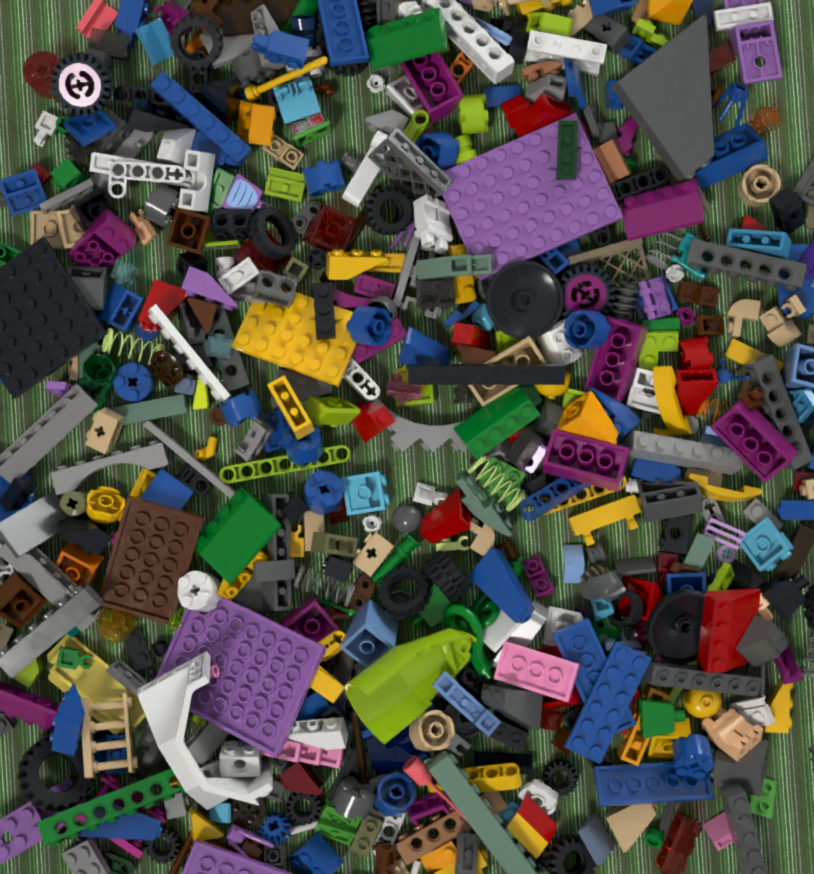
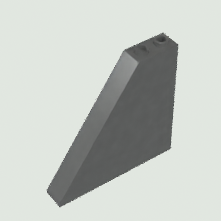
M704 14L611 85L678 181L682 179L687 181L696 175L695 170L707 166L710 163L709 159L714 156L707 17Z

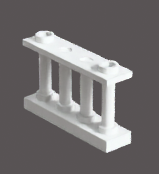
M530 30L523 62L536 64L557 61L561 62V69L565 70L563 57L571 58L577 65L580 73L598 76L600 64H604L607 44Z

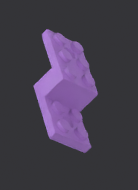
M722 0L723 8L729 9L761 4L763 0ZM773 20L735 26L733 29L727 30L731 54H738L743 85L782 79ZM756 58L763 59V67L755 65Z
M71 775L48 790L62 792L70 787L74 778ZM86 799L82 800L78 805L86 803ZM27 801L13 812L0 819V865L42 840L37 826L38 821L63 811H41V808H35L31 805L30 801ZM58 823V824H56L55 830L58 829V828H60L61 826H63V825H65V824H64V823ZM5 832L11 833L13 837L11 842H6L3 839Z

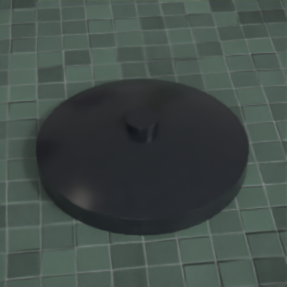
M532 261L514 262L500 269L491 279L485 298L488 316L495 327L505 335L516 339H524L527 336L536 338L548 332L558 321L564 301L563 291L556 276L545 266Z
M696 589L677 590L663 597L652 609L646 625V636L650 647L661 659L674 664H685L697 660L704 592Z

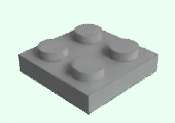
M88 838L61 853L73 874H107L111 871L93 838Z

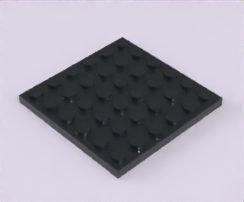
M41 237L0 267V379L12 398L16 399L108 334L46 237Z

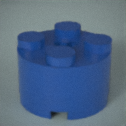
M445 131L428 133L416 140L415 145L442 171L454 167L457 160L459 143L449 133Z
M324 160L315 163L316 167L302 169L310 197L321 196L326 192L333 193L346 186L339 160L330 161L328 164Z
M358 305L351 319L347 322L346 329L350 332L352 340L357 344L374 347L382 346L388 341L391 334V329H389V322L392 323L391 316L386 309Z
M579 310L572 312L564 323V328H566L565 340L571 347L576 349L596 350L606 342L608 334L611 332V326L606 318L597 311Z
M128 363L117 370L116 376L113 379V385L116 393L124 400L142 402L153 394L155 390V377L149 368L138 363ZM133 379L137 380V386H131Z
M254 388L249 390L250 394L248 391H244L228 398L227 401L218 403L228 425L231 424L232 427L242 424L246 417H249L251 420L262 414L261 410L263 408Z
M313 425L314 432L297 440L290 426L286 427L282 435V442L291 462L297 465H305V463L316 462L322 456L324 446L320 429L317 425Z
M318 470L312 474L306 481L304 500L309 510L319 515H326L336 511L343 497V482L332 472Z
M691 734L686 739L682 740V737L673 742L672 753L677 775L702 779L714 767L711 744L705 736Z
M393 772L384 776L374 791V805L384 815L390 817L401 816L415 800L416 790L412 780L400 772Z

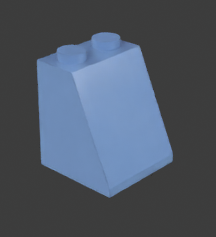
M796 343L786 352L782 377L786 390L810 387L811 391H814V347Z
M369 599L357 611L339 648L363 667L367 668L388 650L395 647L399 622L391 618L385 610Z

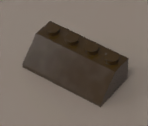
M219 0L220 18L223 20L221 23L223 37L255 34L250 13L262 4L266 6L277 27L281 30L282 26L287 24L297 1Z

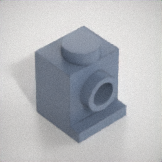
M183 374V379L175 386L174 392L195 396L198 377Z

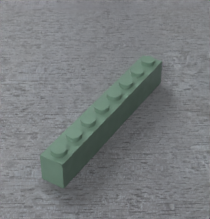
M444 750L427 762L426 765L429 772L507 874H537L534 869L537 866L532 858H526L523 854L526 852L519 842L517 844L514 842V835L508 827L504 829L501 825L503 820L498 813H492L490 810L492 806L486 798L482 799L480 797L481 791L475 783L470 784L468 781L469 775L464 768L461 770L456 764L459 762L452 753L449 755Z

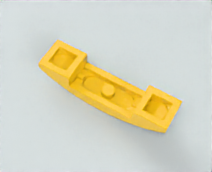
M654 367L653 382L655 396L667 429L672 435H690L692 432L688 418L682 415L674 388L677 381L673 367Z
M692 473L683 478V482H698L703 496L718 501H746L763 493V489L746 485L737 491L708 485V477Z

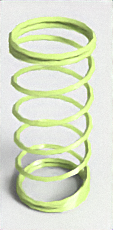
M109 328L106 331L108 334L104 336L102 343V351L106 352L108 350L109 354L115 338L119 333H121V346L118 353L119 357L125 341L129 336H131V350L128 355L129 360L135 344L140 339L141 353L138 358L139 363L146 345L150 342L151 355L148 361V366L151 363L150 360L155 350L156 352L160 350L165 351V346L162 344H158L153 349V343L151 340L148 341L143 347V340L141 337L138 338L133 344V336L131 334L128 335L123 341V333L121 331L118 332L113 338V329Z
M484 454L470 466L467 472L471 474L479 465L487 461L485 467L477 476V481L491 469L495 468L483 488L503 475L500 482L491 492V495L511 482L505 493L498 500V502H501L518 489L515 497L506 507V510L509 512L521 502L525 494L524 492L519 494L520 488H515L507 493L512 485L511 480L498 487L504 479L505 473H501L491 480L497 470V466H493L483 473L489 464V459H485L486 456Z

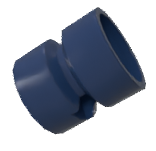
M307 15L291 16L290 29L294 31L291 35L310 40L308 47L315 46V34L312 32L315 29V17Z

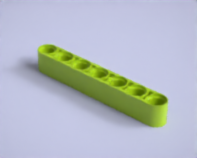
M345 445L327 447L323 451L329 456L327 462L322 463L318 459L314 463L309 462L307 466L291 462V466L287 470L281 467L283 459L289 460L287 455L230 465L221 469L219 477L224 483H236L348 461L351 457V451ZM341 448L346 449L348 452L345 459H339L337 456V452ZM266 462L272 466V470L269 473H264L262 470V465ZM246 466H250L253 469V473L249 477L243 473V469ZM228 469L234 473V477L231 480H227L224 476L225 471Z

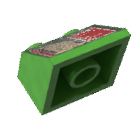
M320 108V113L287 123L297 149L332 133L330 123L322 108Z

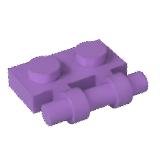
M662 277L638 283L640 287L639 295L643 298L645 306L643 309L644 313H647L648 320L671 314Z

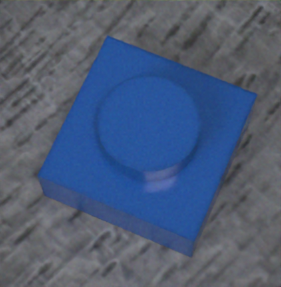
M139 324L134 326L138 337L142 338L143 344L160 336L159 332L144 331Z

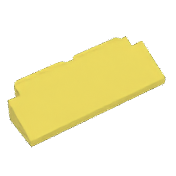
M66 634L47 654L48 661L54 665L49 670L48 679L64 694L70 690L72 684L76 685L80 698L87 697L93 703L123 700L122 693H128L129 697L133 698V709H130L132 731L135 733L145 721L146 716L138 696L133 695L107 673L106 670L109 665L75 637L71 638ZM64 646L80 649L79 655L85 653L92 654V659H84L86 664H91V668L83 669L80 665H77L76 670L56 667L59 648ZM124 708L94 711L92 717L99 723L124 720ZM125 727L108 730L112 734L117 735L123 733Z

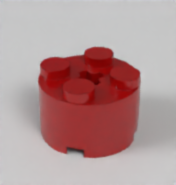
M707 336L678 341V351H681L678 358L681 370L712 369L711 364L714 363L712 352H708L709 341Z

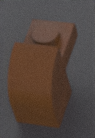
M193 0L190 7V16L193 14L205 15L208 19L214 20L216 26H220L223 22L220 17L211 11L219 0H203L202 2L200 0ZM196 26L206 36H211L206 29Z

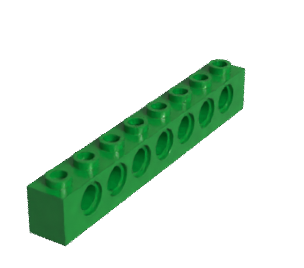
M168 769L37 822V826L44 846L49 845L52 848L61 844V839L66 837L69 840L81 836L80 832L88 829V832L100 828L99 824L107 821V824L118 821V816L126 813L127 817L138 813L137 809L145 806V809L157 805L156 801L162 798L165 802L175 798V793L182 791L183 794L186 792L180 782L177 788L170 786V778L177 777L172 769ZM152 785H158L161 788L159 795L151 793ZM139 792L143 798L140 803H135L132 800L133 793ZM115 800L123 802L124 807L122 810L117 811L113 808ZM101 807L104 809L105 815L103 818H96L94 816L95 808ZM83 815L86 823L83 826H77L74 822L76 816ZM64 823L67 827L66 832L58 834L55 831L56 824Z

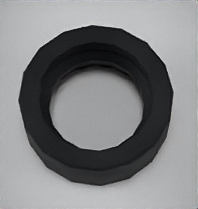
M626 590L617 599L611 601L614 613L609 615L608 618L614 625L631 627L641 620L644 605L640 595L635 591ZM624 597H628L631 603V612L628 618L624 620L619 615L618 608L620 601Z

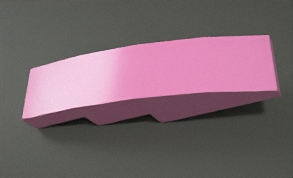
M287 739L278 759L297 763L304 762L318 766L325 765L339 769L342 765L344 749L325 750ZM261 750L260 755L273 757L270 754Z

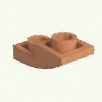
M557 61L532 64L521 69L520 77L524 83L528 80L530 82L536 80L539 75L541 77L548 74L559 76L562 64Z

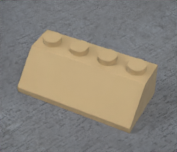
M527 336L483 364H547L536 343L530 336ZM518 385L468 386L483 407Z

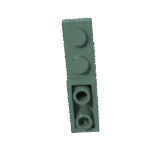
M491 254L458 255L416 261L418 281L493 275Z
M467 470L460 472L456 483L464 492L461 498L463 504L490 528L506 536H511L516 525L514 519L504 510L503 504L498 502L495 496L488 499L485 491L479 488L473 475L468 474Z

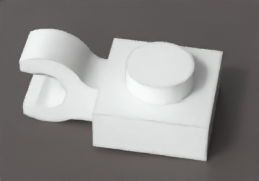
M44 110L35 125L39 132L34 138L36 145L42 148L46 144L48 135L54 137L57 131L56 121L58 117Z
M417 482L413 501L430 506L434 502L438 506L448 497V494L436 492V487Z

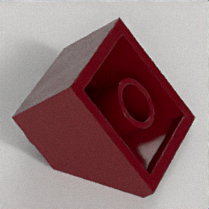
M291 762L279 775L281 778L279 781L285 789L289 788L291 792L320 795L323 791V783L308 763Z

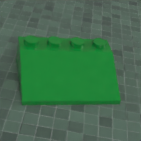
M241 486L198 536L195 549L231 585L282 525L255 494Z

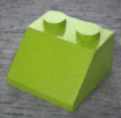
M308 396L306 407L309 419L313 425L322 427V425L331 427L347 425L361 411V409L342 397Z

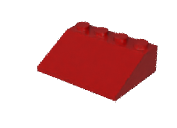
M759 588L705 591L697 664L706 673L727 672L748 663L736 647L753 617L758 616L761 593Z

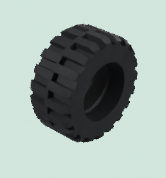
M50 736L29 747V750L22 756L23 759L18 765L19 773L17 774V780H20L18 787L20 791L24 792L25 795L23 797L25 800H29L33 807H39L41 811L60 812L75 807L82 800H85L88 792L93 789V780L96 778L87 779L84 777L82 743L79 744L75 756L51 751L52 742H49ZM52 755L65 757L71 763L74 770L72 784L62 792L48 790L40 779V766L47 757Z

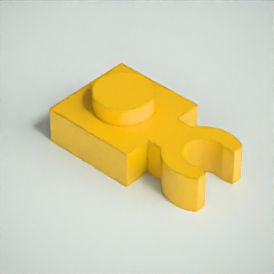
M290 524V557H305L304 538H299V534L302 531L301 524H298L296 532L291 530Z

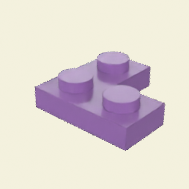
M46 381V389L52 395H56L57 398H62L75 386L67 382Z

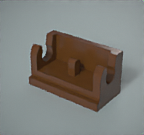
M380 841L375 842V845L372 847L373 850H376L374 874L395 873L396 845Z

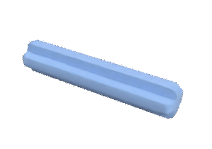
M474 17L476 22L488 32L491 38L505 46L510 45L512 41L511 36L484 20Z

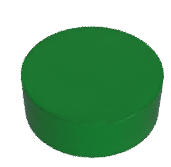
M648 829L645 833L644 841L650 847L659 848L664 842V835L657 829Z

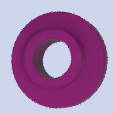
M681 307L676 311L675 317H680V325L687 326L693 322L694 312L688 307Z

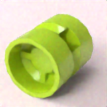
M469 134L454 138L459 143L457 160L454 166L477 157L475 149H471L473 143Z

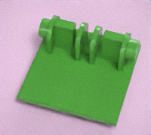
M492 456L484 472L493 466H497V470L491 480L497 475L505 473V477L498 487L511 480L512 485L507 493L515 488H519L526 473ZM493 468L478 480L477 485L485 491L487 497L495 496L499 500L511 482L491 495V492L503 476H499L483 488L494 472L495 468ZM517 490L504 498L501 503L508 506Z
M765 778L761 796L747 794L751 814L772 819L777 781Z

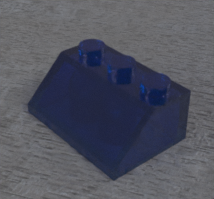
M409 725L385 745L374 735L364 738L376 776L403 768L406 761L414 755L422 761L432 758L430 751H422L414 747L409 736Z

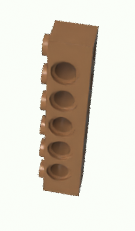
M500 791L479 794L482 799L486 798L492 806L490 810L493 814L507 808V804ZM450 807L451 814H446L445 812L441 814L438 812L431 816V820L425 824L420 822L421 825L414 826V830L411 832H403L398 835L395 845L407 866L457 837L458 832H466L472 827L456 810ZM452 818L455 820V824L447 826L445 821ZM436 828L439 832L436 836H431L428 834L429 829ZM414 838H420L422 843L415 846L411 841Z

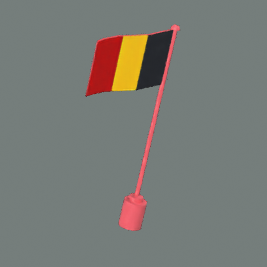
M416 755L409 758L402 768L403 771L419 786L429 784L464 818L454 803L431 781L433 777L427 765ZM525 793L520 808L505 829L507 827L514 835V842L516 844L519 842L526 851L523 853L526 858L531 857L535 863L552 839L557 824Z

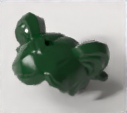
M108 351L101 354H92L87 357L82 367L83 377L78 382L82 384L84 390L92 392L99 386H108L113 381L117 373V367L113 363V358L108 354Z

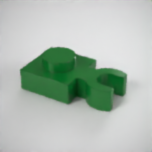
M61 646L56 667L76 670L77 665H80L83 669H90L91 664H86L84 659H92L93 655L90 653L79 655L80 649Z

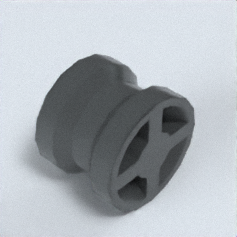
M600 542L596 543L593 547H585L591 565H595L597 561L606 560Z

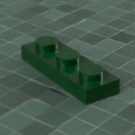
M558 120L556 180L576 181L578 121Z

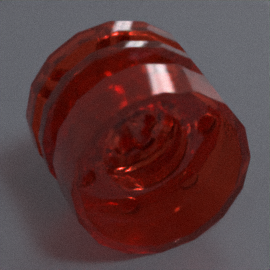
M38 51L31 54L23 66V76L26 83L39 96L46 99H56V95H52L51 92L53 87H50V82H52L50 76L54 73L53 68L60 59L48 51Z

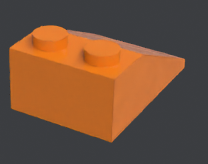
M68 542L61 550L56 565L78 586L81 585L83 587L87 583L92 586L105 557L97 556L94 553L88 554L81 549L82 546L79 544L74 546Z

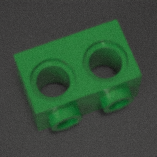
M69 158L65 159L50 172L54 177L52 179L53 183L63 192L88 180L79 167Z

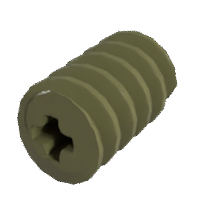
M82 491L67 492L60 500V508L67 515H84L87 513L86 497L88 494Z

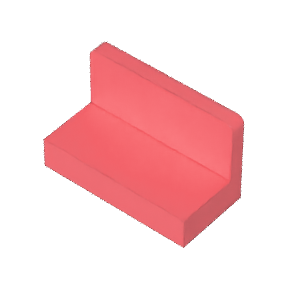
M94 0L76 28L82 35L96 44H100L115 22L118 12L108 6L104 0Z

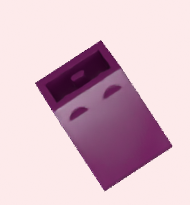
M107 209L94 220L67 255L80 266L107 267L108 269L135 245L137 232L111 210Z

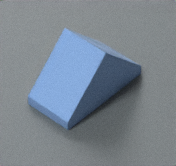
M563 545V583H580V576L584 575L585 566L582 545Z

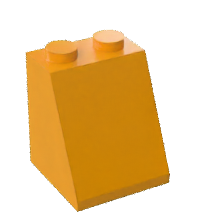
M591 390L564 407L556 430L615 445L617 444L616 439L619 434Z

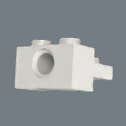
M636 368L626 406L661 415L656 396L652 395L655 394L653 371Z
M232 740L225 742L224 746H221L219 756L221 778L260 777L262 770L261 750L245 741Z

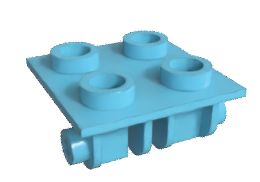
M309 76L273 88L285 124L321 112Z

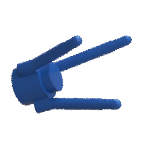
M741 83L731 84L728 90L716 101L713 109L729 95L728 99L730 101L720 115V121L723 120L733 103L737 104L741 101L735 127L739 126L744 106L749 96L746 86Z
M721 358L719 365H717L718 370H716L718 380L716 388H719V384L727 383L729 380L749 379L748 376H731L729 370L723 368L725 358Z

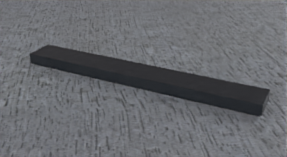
M408 364V385H565V364Z

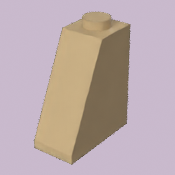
M656 804L618 806L604 813L624 853L629 850L656 816L654 810L657 807Z

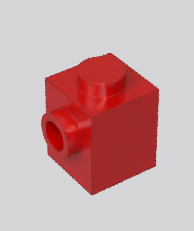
M522 95L500 104L504 117L511 129L514 128L531 107L528 100L525 101Z

